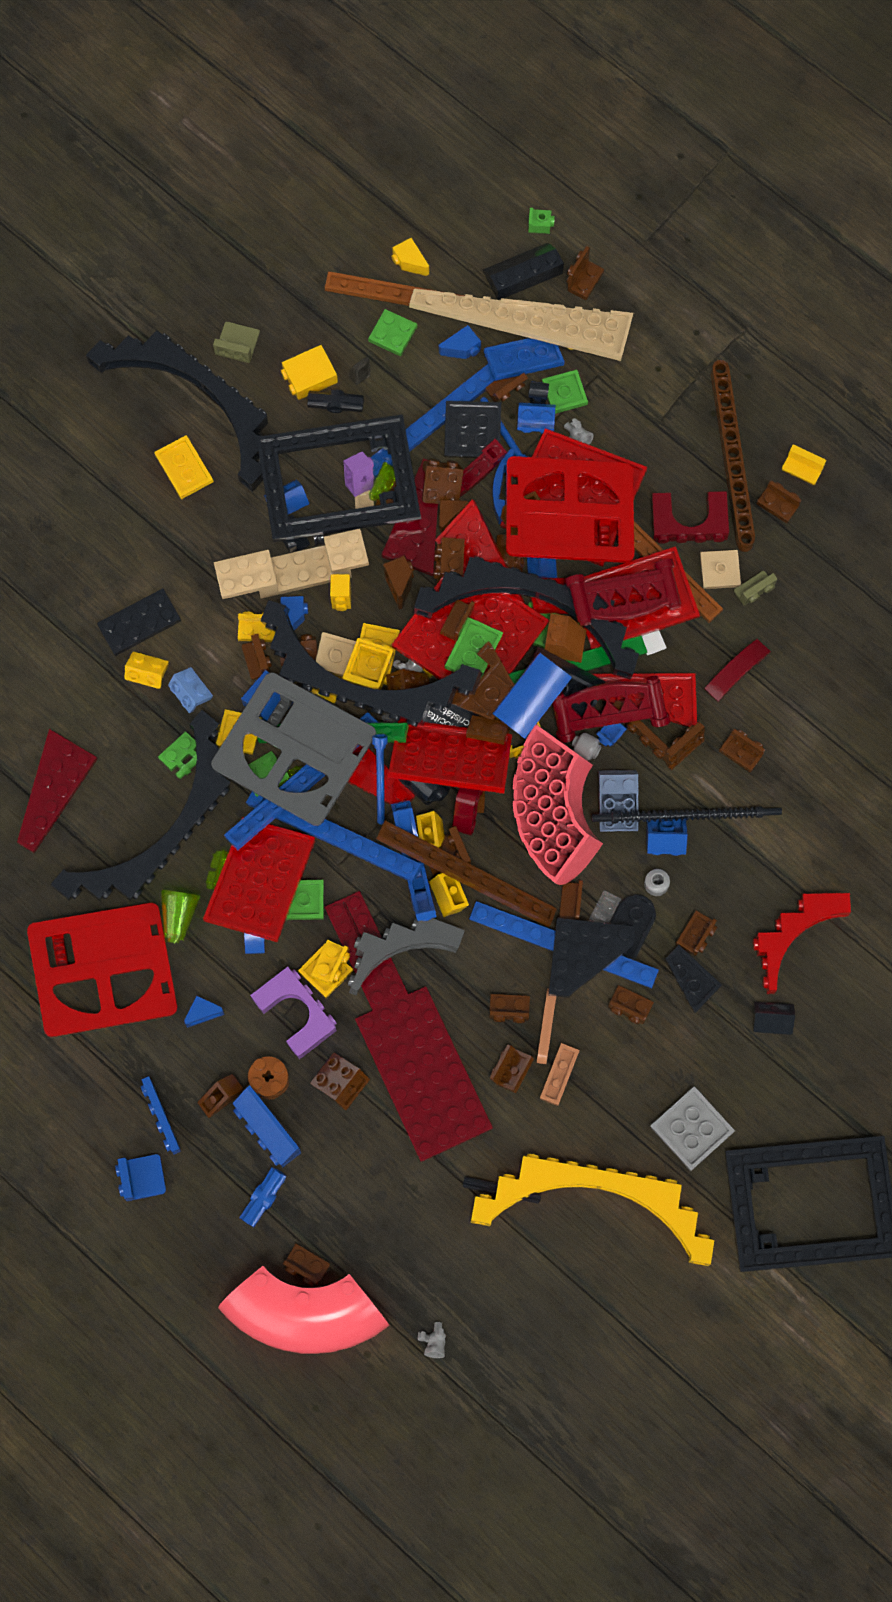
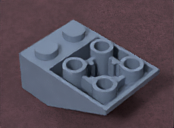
M637 770L598 771L599 814H611V812L615 811L618 814L621 811L625 814L626 811L629 813L632 811L636 813L638 811ZM637 820L634 823L631 821L629 823H626V821L621 823L619 821L616 824L599 822L600 832L638 831Z

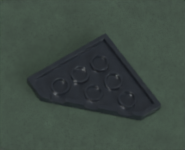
M557 918L549 996L569 998L576 990L584 986L603 969H606L621 955L633 948L635 926Z

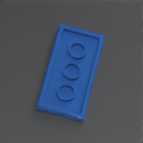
M532 338L484 348V354L495 381L519 376L522 373L528 374L564 366L565 363L558 345Z

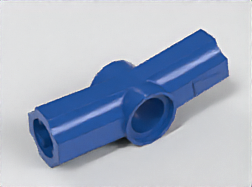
M272 1167L262 1184L253 1192L250 1198L251 1201L244 1209L240 1219L254 1228L265 1210H268L275 1201L276 1193L287 1176L280 1170Z

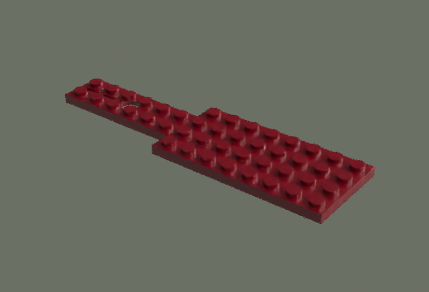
M360 891L325 906V910L342 946L344 947L345 945L349 948V962L355 975L358 969L354 967L358 957H360L355 955L357 949L354 948L357 937H360V935L362 937L365 932L382 939ZM391 957L383 961L372 970L361 985L372 1011L356 1018L355 1021L420 1162H423L492 1130L493 1127L427 987L408 994Z

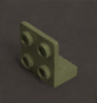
M225 322L220 339H215L213 344L215 355L250 363L260 330Z

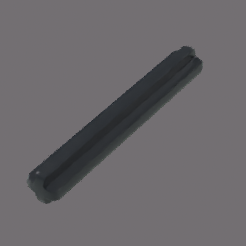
M471 1177L464 1178V1188L496 1195L498 1183ZM534 1192L528 1195L529 1197L521 1198L523 1201L538 1204L541 1200V1193Z

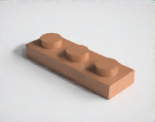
M561 1043L540 1096L541 1100L556 1106L559 1105L580 1050Z

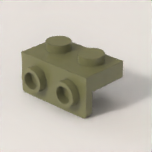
M762 571L735 588L734 593L743 605L749 602L753 603L760 598L761 594L764 592L769 593L775 588L777 578L774 573L768 576L765 571Z

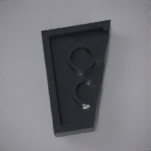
M680 945L665 959L694 1014L722 986Z

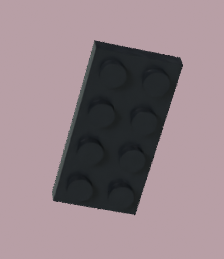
M162 588L98 622L97 625L113 654L117 656L181 622V619Z

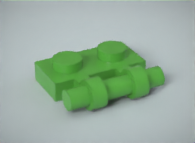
M185 731L158 756L159 760L171 772L176 767L180 769L175 773L179 779L190 774L191 769L196 765L195 740ZM190 755L192 759L183 764L182 762Z

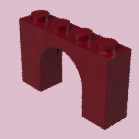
M727 491L708 492L706 499L707 519L695 527L683 526L675 520L672 514L671 493H652L653 540L660 544H665L669 541H676L677 543L695 541L702 543L706 540H713L714 542L727 540L729 535Z

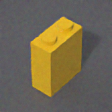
M322 345L282 362L283 369L281 374L284 380L288 379L290 383L288 385L292 395H296L298 400L307 397L309 391H320L338 383L337 374Z

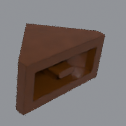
M440 500V533L466 507L467 501Z

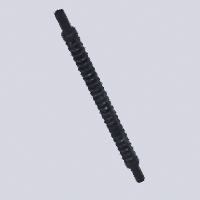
M751 806L750 809L748 807L744 809L742 807L739 809L737 807H734V809L729 807L727 810L724 807L723 810L721 808L717 810L715 808L712 810L710 808H707V810L702 808L700 811L697 808L696 811L694 809H691V811L688 809L685 811L683 809H680V811L675 809L674 812L670 809L669 812L667 810H664V812H661V810L650 812L648 810L647 813L643 810L642 813L639 811L636 813L634 811L631 813L626 811L625 814L622 811L619 814L615 811L611 812V814H593L591 820L592 822H611L616 824L619 821L621 823L624 821L626 823H629V821L634 823L635 820L639 823L640 820L642 822L646 820L648 822L651 820L654 822L659 820L661 822L664 819L666 822L667 819L670 821L673 819L675 821L686 819L688 821L691 818L693 821L694 818L697 820L700 818L702 820H705V818L710 820L711 817L714 820L716 817L719 820L721 817L724 819L727 817L729 819H732V817L737 819L738 816L741 819L743 816L745 818H748V816L751 818L754 816L762 818L763 816L782 815V808H763L762 806L753 808Z

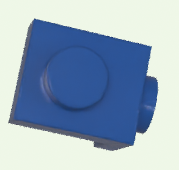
M622 723L604 726L596 734L599 736V742L604 746L609 745L611 747L628 728Z

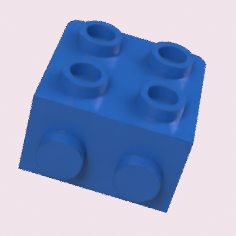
M155 1154L131 1160L126 1158L118 1159V1165H115L117 1177H121L122 1184L119 1185L120 1196H124L126 1201L161 1195L166 1192L159 1155Z

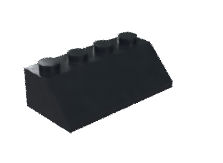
M546 243L485 268L483 273L497 300H501V298H506L563 274L564 263L557 249L551 244Z
M541 647L537 648L527 666L528 668L536 656L541 653L572 677L561 691L565 696L591 686L606 683V681ZM592 700L590 704L595 707L598 701ZM581 702L580 704L573 703L571 707L580 716H583L588 704L586 702Z

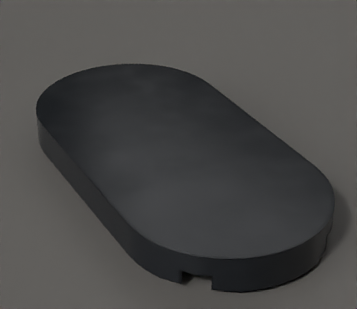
M633 895L623 899L610 924L635 926L633 948L621 955L632 960L637 958L656 918V910L652 901L643 895Z

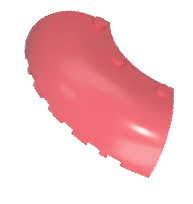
M535 725L523 745L524 749L517 761L516 775L514 774V817L517 821L520 838L525 844L530 857L533 858L541 871L554 883L563 885L577 877L603 845L590 830L582 808L583 786L593 764L544 729Z
M262 1266L232 1291L218 1307L230 1322L253 1339L270 1347L300 1354L331 1353L351 1348L369 1340L390 1326L350 1274L328 1286L301 1288L280 1281Z

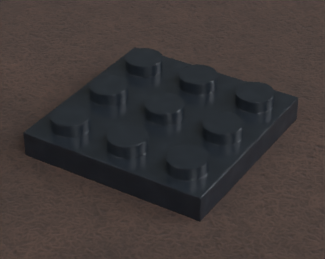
M446 401L444 457L477 458L483 453L482 450L495 438L500 443L501 402Z

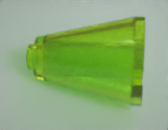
M162 890L164 937L168 938L167 942L179 943V940H184L200 900V895Z

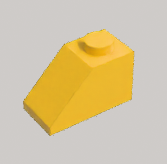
M412 238L392 247V260L395 265H399L401 270L424 276L429 275V265Z
M432 811L416 816L419 838L438 848L441 847L445 835L443 821L439 815Z

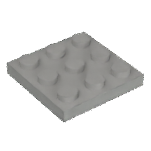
M695 1086L650 1126L690 1171L735 1132Z

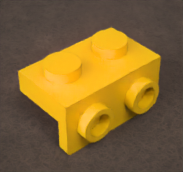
M132 652L125 665V680L160 689L169 661Z

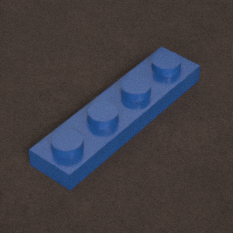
M148 1076L142 1079L143 1085L140 1086L145 1097L149 1096L151 1103L148 1106L152 1115L156 1114L159 1120L155 1123L159 1132H164L166 1139L163 1142L167 1151L171 1150L173 1154L181 1152V1149L152 1080Z

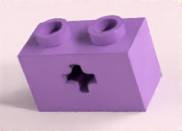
M362 451L343 461L345 486L354 497L374 488V464L370 457H367Z

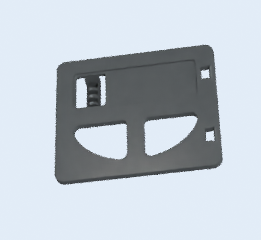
M268 673L216 753L211 765L216 772L309 824L319 826L324 822L372 744V736L376 735V731L369 724L275 673ZM273 693H278L281 699L267 722L260 719L259 716ZM294 702L293 706L291 707L290 711L281 723L280 727L277 728L278 724L280 723L281 719L290 707L291 703ZM248 734H252L282 751L268 776L264 779L258 778L253 773L245 759L243 742ZM357 745H360L363 748L359 755L352 754ZM294 760L307 764L329 778L324 786L310 792L292 793L282 791L278 787ZM328 795L332 798L328 805L325 807L324 805H322V802Z

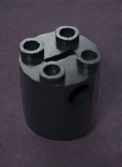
M398 779L425 805H429L434 801H442L450 791V786Z

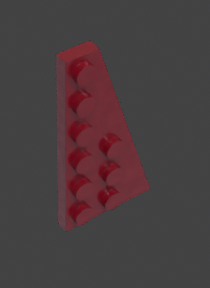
M423 458L414 479L421 519L395 523L381 555L382 558L390 561L405 556L406 561L410 560L414 570L433 576L438 504L425 503L422 500L425 480L423 461H429Z
M50 729L17 840L19 845L32 853L36 852L98 760L96 756Z

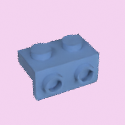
M191 667L174 674L168 684L171 691L189 713L193 712L196 706L211 700L213 697Z

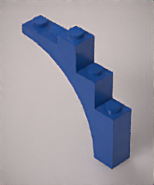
M410 800L391 804L395 826L418 837ZM401 852V855L422 865L415 881L412 883L407 880L417 921L431 920L436 917V911L424 863Z

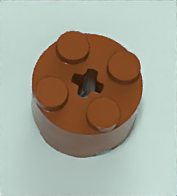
M262 1057L255 1060L250 1067L248 1081L260 1098L272 1100L278 1098L287 1090L289 1074L285 1065L279 1059ZM268 1074H271L273 1079H270L269 1082H267L264 1077H267Z

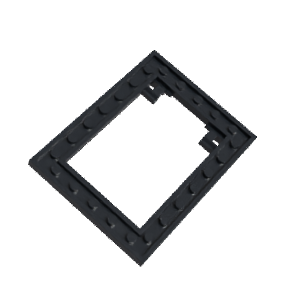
M403 414L256 437L273 542L421 519ZM370 440L371 452L384 448L388 454H391L396 487H394V491L379 494L381 505L288 519L278 454ZM393 499V503L386 504V500Z
M884 1136L725 1151L740 1272L892 1258V1187ZM866 1159L877 1238L778 1248L776 1234L759 1235L758 1230L755 1228L751 1190H753V1183L769 1182L768 1168ZM754 1169H761L762 1174H755ZM764 1243H771V1248L764 1249Z

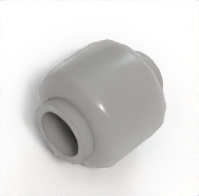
M588 733L576 736L572 742L573 751L587 761L592 758L595 759L601 750L599 739Z
M661 869L650 871L646 875L644 882L646 891L653 896L665 894L670 885V877Z

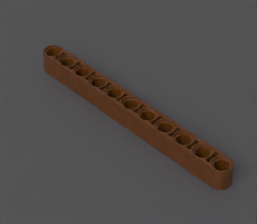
M717 360L712 367L711 380L737 548L742 552H748L753 547L755 532L730 369L726 361ZM716 370H722L724 373H718ZM724 386L726 389L721 390L719 387ZM721 403H727L729 406H722ZM724 420H730L732 423H725ZM731 436L734 440H728L726 437ZM734 453L737 457H731L729 454ZM736 470L739 474H733L731 471ZM739 487L742 491H735L734 488ZM741 504L745 508L740 509L736 505ZM744 521L747 523V525L742 526L739 524V522ZM742 539H748L750 543H744Z

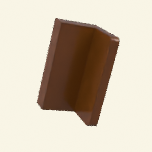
M457 600L440 634L457 641L467 619L470 618L474 611L475 602L471 601L468 605Z
M579 880V883L563 884L559 918L579 920L583 881Z

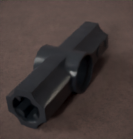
M337 389L330 390L329 392L309 391L307 405L308 408L327 409L332 413H341L343 411L362 412L364 395L345 394Z

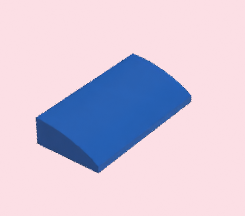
M539 653L492 714L521 737L526 738L572 677Z

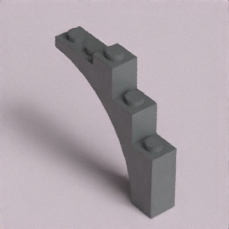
M415 918L411 927L412 930L392 923L391 928L386 927L383 939L364 932L362 938L357 937L354 948L357 949L355 955L360 957H358L354 967L358 969L355 976L351 975L347 985L351 987L349 993L357 995L362 983L372 970L383 961L398 953L420 948L442 949L456 953L465 930L434 918L428 921H417Z

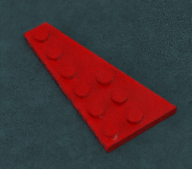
M473 499L435 540L440 544L442 537L465 539L464 564L466 565L470 557L474 558L477 556L483 558L486 562H497L502 564L503 567L508 568ZM511 594L525 604L520 594Z
M695 673L633 674L631 680L613 674H592L606 681V683H646L648 677L658 676V679L661 681L666 712L669 713L670 722L686 727L697 724ZM644 693L629 694L628 698L639 707ZM623 695L617 698L611 697L609 701L612 704L616 701H620L623 704L625 697Z
M359 746L352 754L358 756L363 747ZM368 749L348 783L377 797L376 755ZM384 765L385 802L390 805L409 800L411 802L415 795L398 779L388 778L389 769Z

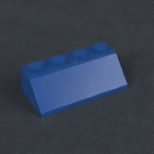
M249 1085L233 1102L235 1107L233 1112L239 1119H245L248 1123L245 1125L251 1135L256 1133L259 1137L258 1144L263 1150L268 1149L272 1155L269 1158L276 1166L280 1164L283 1168L300 1155L301 1151Z

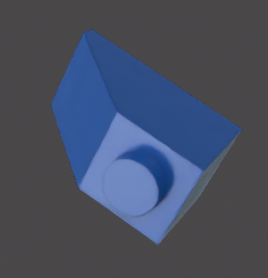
M468 325L439 344V354L447 357L467 359L470 356L477 355L481 350V340Z
M303 596L281 597V604L286 605L290 609L288 615L295 631L305 621V614H308V603H304Z

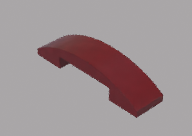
M496 438L482 450L483 453L463 470L460 497L482 481L508 453Z
M756 639L732 659L704 690L719 702L756 664L758 665L771 651Z

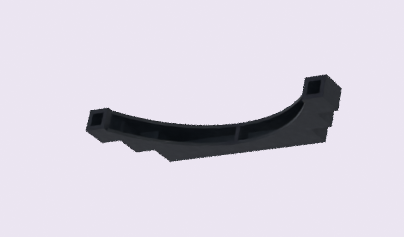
M156 330L144 344L139 339H133L128 335L116 349L111 344H105L100 340L86 354L88 363L100 373L116 368H150L177 375L205 391L224 411L238 438L241 454V470L237 474L239 482L252 492L261 484L263 475L261 463L258 461L260 457L256 437L262 436L259 433L268 424L267 413L262 408H256L249 398L242 397L235 387H229L225 384L226 382L219 375L216 377L208 366H202L198 363L197 358L192 354L188 355L181 345H175L171 342L168 335L165 333L161 334Z
M477 556L469 558L464 577H461L456 572H445L439 592H436L431 587H420L413 614L431 619L432 614L457 600L490 593H509L540 599L562 609L577 619L570 588L566 584H558L553 579L545 580L533 573H522L517 568L509 569L497 562L489 563ZM596 595L593 608L595 610L600 608L606 609L608 607L607 603L600 596ZM611 600V605L614 606L615 601ZM592 619L591 624L584 627L591 632L607 654L614 669L613 675L631 680L639 653H636L631 648H621L627 627L616 621L609 622V620Z
M270 600L267 602L261 622L265 625L266 629L276 631L270 649L275 652V656L285 659L279 675L293 684H300L301 688L307 691L315 689L322 696H336V700L347 703V701L354 703L353 706L361 709L365 707L371 708V712L382 715V713L389 714V718L400 721V718L404 719L408 725L414 727L418 725L424 726L431 705H433L432 708L443 712V709L449 711L457 689L458 693L469 696V693L473 695L476 693L482 672L479 669L463 664L459 670L449 676L417 688L378 690L349 683L325 670L308 654L292 627L288 615L290 609L286 605Z
M203 710L190 723L189 728L194 732L197 755L193 786L180 816L157 843L135 858L107 869L91 872H66L63 869L51 883V886L68 901L72 898L75 900L81 894V887L99 901L102 898L106 900L113 892L111 890L112 887L129 901L133 898L136 900L143 892L142 887L145 884L149 885L155 879L154 873L158 869L162 870L167 865L168 861L166 859L171 854L174 856L181 848L179 844L191 837L193 834L191 830L196 825L199 827L206 819L204 815L208 810L212 812L218 805L216 801L220 796L224 798L230 791V781L216 772L211 765L219 748L209 739L214 740L219 734L220 724Z

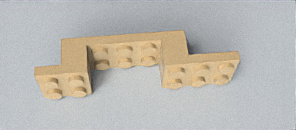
M355 529L325 536L324 546L272 558L270 557L269 550L214 562L222 599L259 591L262 599L330 583L331 574H350V578H352L351 569L369 565L361 530Z

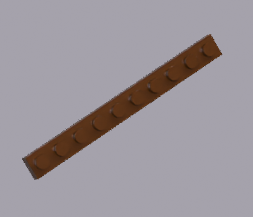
M384 821L376 838L377 840L547 927L551 925L557 908L387 821Z

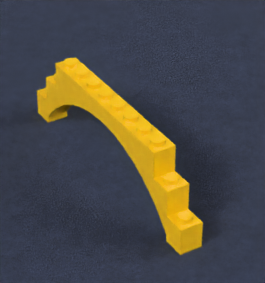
M527 1154V1157L523 1156L519 1180L515 1179L514 1175L504 1174L503 1177L499 1176L495 1200H492V1196L480 1194L479 1197L475 1196L471 1223L491 1226L492 1220L500 1213L521 1201V1198L529 1197L528 1195L534 1192L541 1193L547 1190L567 1187H585L616 1193L638 1203L657 1216L680 1241L689 1256V1263L704 1266L711 1265L714 1240H711L710 1236L698 1234V1237H695L698 1212H693V1208L690 1207L678 1209L682 1185L677 1184L675 1180L665 1179V1182L658 1181L657 1177L654 1176L641 1178L637 1177L638 1174L633 1172H626V1175L619 1174L618 1170L606 1168V1171L598 1170V1167L594 1165L581 1167L578 1166L579 1163L567 1161L564 1164L559 1163V1160L555 1158L542 1160L539 1159L538 1155Z

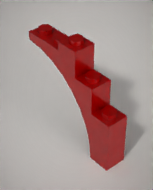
M850 893L803 894L800 898L801 900H798V911H801V913H781L775 921L776 931L779 932L757 934L756 939H753V949L757 950V956H765V958H762V969L766 970V977H763V988L767 989V994H775L777 991L781 960L791 943L806 929L819 922L849 916L851 913Z

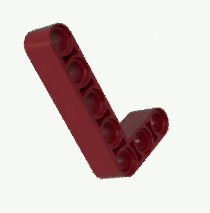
M467 788L459 789L453 819V827L456 826L458 832L470 836L473 834L477 819L478 803L483 791Z

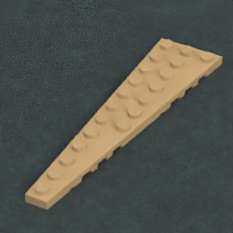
M414 289L409 305L413 309L618 361L622 359L633 313L612 310L611 312H602L600 309L594 308L593 310H584L582 307L576 306L575 308H566L564 305L558 304L551 305L549 303L504 298L493 300L486 296L475 298L473 295L468 294L457 296L450 292L443 293L422 289Z

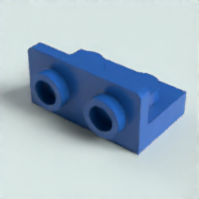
M519 403L517 430L524 433L536 431L542 434L545 428L554 431L556 405Z

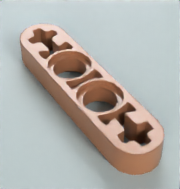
M547 988L537 1063L540 1064L547 1063L556 996H549V988Z

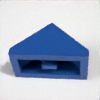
M196 996L184 1022L188 1028L225 1014L222 1007Z

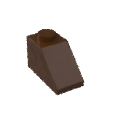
M231 1074L217 1081L197 1103L207 1117L210 1118L235 1100L244 1089L234 1075Z

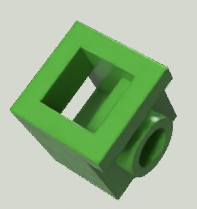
M530 208L528 232L550 234V227H554L555 216H551L550 210H533V208Z

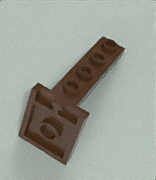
M616 701L613 705L620 710L623 704L620 701ZM640 720L625 722L628 730L633 734L636 733L645 746L649 745L653 749L654 755L659 759L662 758L671 771L704 742L705 726L700 722L695 726L691 725L686 730L684 736L678 737L673 741L670 748Z

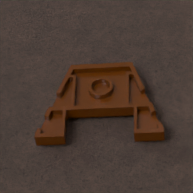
M488 641L477 655L490 666V669L481 677L475 695L469 693V696H463L456 691L452 704L494 721L497 717L492 713L512 689L514 683L493 646Z

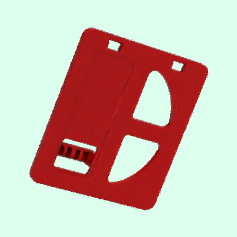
M519 456L508 458L506 464L507 554L515 557L631 562L634 558L632 466L628 463ZM559 473L563 475L564 501L530 500L523 497L526 488L534 481L551 474ZM585 475L602 482L614 492L619 503L598 504L579 502L578 476ZM511 477H518V485H511ZM594 520H599V546L594 544ZM611 521L618 522L617 547L610 546ZM511 527L517 528V535H511Z
M155 903L32 923L28 926L27 934L43 1027L48 1037L168 1017L176 1013L177 1003L159 907ZM157 924L159 935L152 936L150 926ZM64 934H70L75 958L74 964L68 965ZM47 937H52L57 967H50L45 941ZM152 970L154 973L153 981L145 994L126 1008H116L110 977L134 971ZM94 979L97 983L101 1010L97 1014L74 1010L58 1000L53 993V988L56 985ZM168 982L169 993L163 994L161 984Z

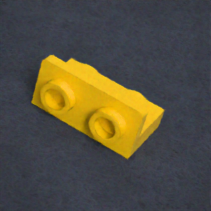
M243 612V614H238V641L252 642L251 635L258 634L260 640L264 639V642H272L276 631L265 628V625L261 622L263 613Z
M327 940L311 976L333 986L334 982H338L341 977L342 971L340 969L343 963L346 964L349 960V948Z

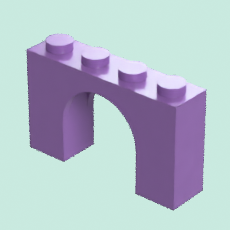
M287 967L250 996L263 1014L280 1001L288 998L299 999L309 1008L307 1024L286 1041L287 1045L300 1060L337 1031L335 1027L337 1023L331 1015L326 1016L322 1011L325 1009L318 999L315 1001L311 997L313 992L306 984L303 986L300 983L301 977L295 969L291 971Z

